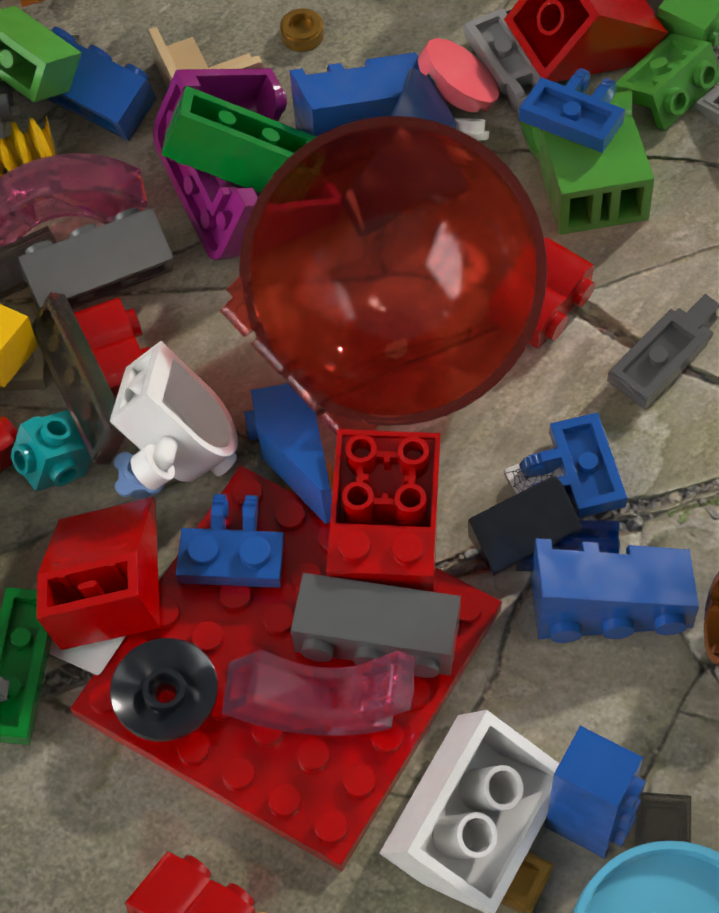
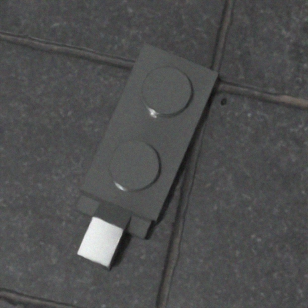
M704 294L687 312L681 308H678L676 311L670 309L610 369L607 382L643 409H646L706 348L708 342L713 337L714 332L709 328L718 319L719 303L707 294Z

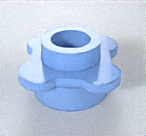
M121 452L115 457L114 466L118 470L119 479L115 483V490L120 496H131L141 499L157 494L163 489L164 485L157 490H150L140 483L131 467V458L134 455H131L129 452Z

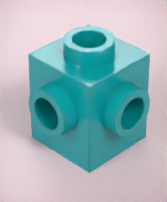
M72 409L45 417H33L21 423L10 457L16 471L24 475L35 492L53 486H65L75 479L86 476L97 443Z

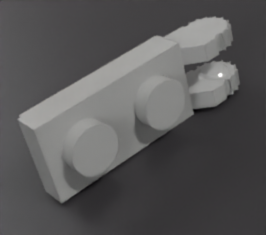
M503 8L464 23L463 35L498 83L502 94H507L511 108L519 117V107L527 97L522 88L530 84L534 88L541 77L505 23L504 18L507 13Z

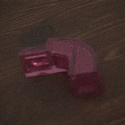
M71 153L37 159L9 171L0 177V253L7 250L34 227L55 218L79 216L108 224L113 222V218L124 210L137 207L142 211L148 206L141 169L109 156Z
M259 650L229 662L222 714L266 728L312 735H358L392 728L393 715L411 710L414 694L415 657L398 650L357 666L323 668L295 663Z

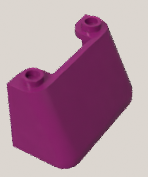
M272 68L179 69L175 71L155 119L153 127L154 145L209 258L213 260L236 258L330 222L341 205L338 199L340 194L328 177H314L308 184L304 180L296 196L268 198L254 191L253 188H245L235 183L224 181L217 176L188 165H182L175 160L162 156L161 152L167 126L186 86L278 122L287 106L285 90L280 86Z

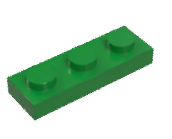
M5 588L0 611V676L3 679H8L10 683L7 701L0 702V742L30 745L52 640L37 620V590Z

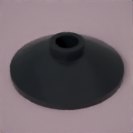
M175 638L154 639L132 649L115 669L110 686L112 707L119 721L133 734L151 741H171L191 734L208 719L218 697V679L214 666L208 656L195 645ZM164 690L176 692L174 700L168 703H161L157 699Z

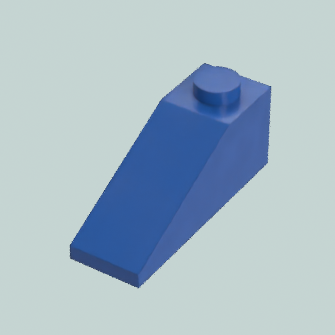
M309 380L252 389L251 396L254 410L244 411L249 440L259 439L262 459L325 524L330 523L331 487Z

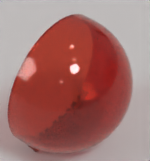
M384 116L357 120L319 135L296 151L273 174L262 190L250 214L241 246L239 277L226 289L232 298L221 308L220 312L243 337L248 336L253 331L255 332L256 338L251 345L278 374L282 375L286 383L313 411L320 406L327 410L320 419L336 436L337 429L376 430L381 425H412L429 422L462 410L485 396L507 376L524 354L537 328L546 296L547 254L544 236L534 206L518 178L495 153L473 137L456 128L417 117Z

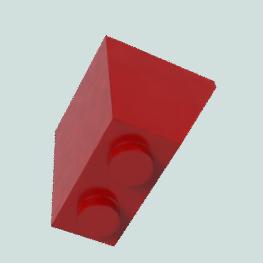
M518 0L504 18L505 23L540 77L553 82L571 79L580 68L590 71L589 73L592 75L635 66L668 33L646 0Z

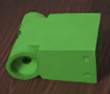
M632 90L614 93L610 104L625 109L624 123L603 153L520 121L526 144L535 158L540 160V170L558 235L649 220L654 176L636 123L632 117Z

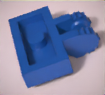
M580 68L571 77L566 86L541 77L519 107V121L603 153L624 123L625 109L610 104L617 86L614 80L604 78L592 96L584 94L589 86L591 75L590 71Z
M598 412L550 423L549 434L554 449L542 451L538 454L533 453V455L523 458L521 463H519L521 472L524 473L525 477L530 478L552 473L560 467L563 476H558L563 484L567 495H570L578 518L626 507L628 497Z
M214 494L211 509V529L181 528L176 569L177 581L183 584L281 588L285 549L284 532L257 531L259 500L257 496L246 495L242 505L243 531L225 530L226 518L229 514L227 495Z

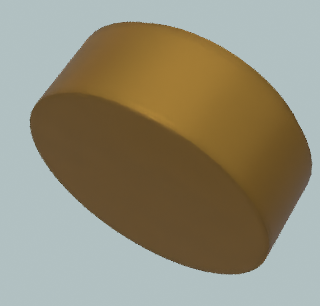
M306 8L294 9L285 14L280 22L283 44L290 50L297 52H307L318 47L324 38L321 16L317 12Z

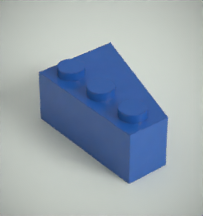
M416 52L366 59L364 67L344 69L341 63L329 64L327 72L308 75L305 74L303 68L289 70L296 129L316 137L313 160L317 167L331 161L342 160L351 153L375 144L398 102L408 71L411 68H415L420 72Z
M535 538L531 585L538 639L551 638L553 642L569 643L580 639L582 636L603 635L608 639H622L631 636L634 632L656 631L660 635H675L685 631L687 628H693L699 603L690 549L629 545L626 548V554L599 552L598 543L582 542L579 545L580 551L552 549L551 539Z

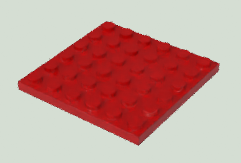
M240 465L221 492V494L227 495V501L229 502V514L226 518L225 530L243 531V502L246 495L257 496L259 500L257 531L284 532L285 549L281 588L178 583L176 577L177 555L159 581L160 628L127 635L101 674H94L70 707V710L74 717L342 872L499 615L502 601L435 567L434 592L461 596V615L451 676L438 674V676L433 678H423L410 674L404 668L385 666V668L380 670H371L356 665L352 660L332 658V660L327 662H319L304 657L300 652H294L291 627L303 573L327 576L330 523L325 524L295 493ZM212 506L196 529H211ZM175 638L195 645L208 656L214 666L218 679L217 701L208 719L191 734L171 741L147 740L130 732L117 718L110 698L111 680L120 661L135 647L154 639ZM164 690L159 694L157 700L161 703H168L174 700L176 692Z

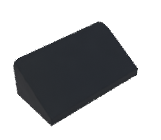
M555 475L471 517L468 520V537L493 576L534 556L535 538L551 539L553 546L582 531L583 527L563 484Z

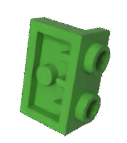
M671 33L616 82L615 91L632 90V103L651 108L657 128L666 130L719 82V68L711 42Z

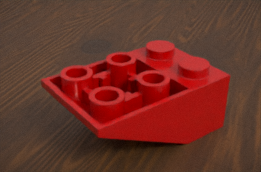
M337 429L326 569L328 577L434 592L441 433Z
M154 497L58 520L37 574V620L60 650L160 628L156 500Z

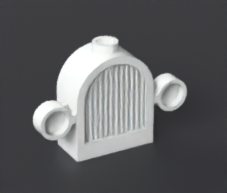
M160 341L126 367L110 422L140 449L131 458L133 473L140 483L150 490H157L172 478L183 482H193L208 471H211L215 476H221L233 466L237 459V455L234 452L237 449L238 437L231 415L217 394L170 348Z

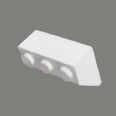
M488 710L458 715L379 854L421 884L484 913H495L548 815L553 776L559 763Z

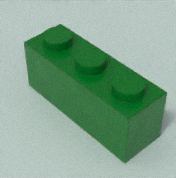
M186 86L167 126L161 155L175 160L182 165H188L217 176L224 181L232 182L245 188H253L254 191L268 198L289 197L297 195L312 167L316 137Z

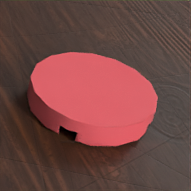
M435 38L429 40L421 50L417 59L420 72L425 76L431 75L436 81V87L447 102L466 112L477 113L480 109L484 112L488 111L497 101L500 93L498 83L488 68L467 49L450 40Z

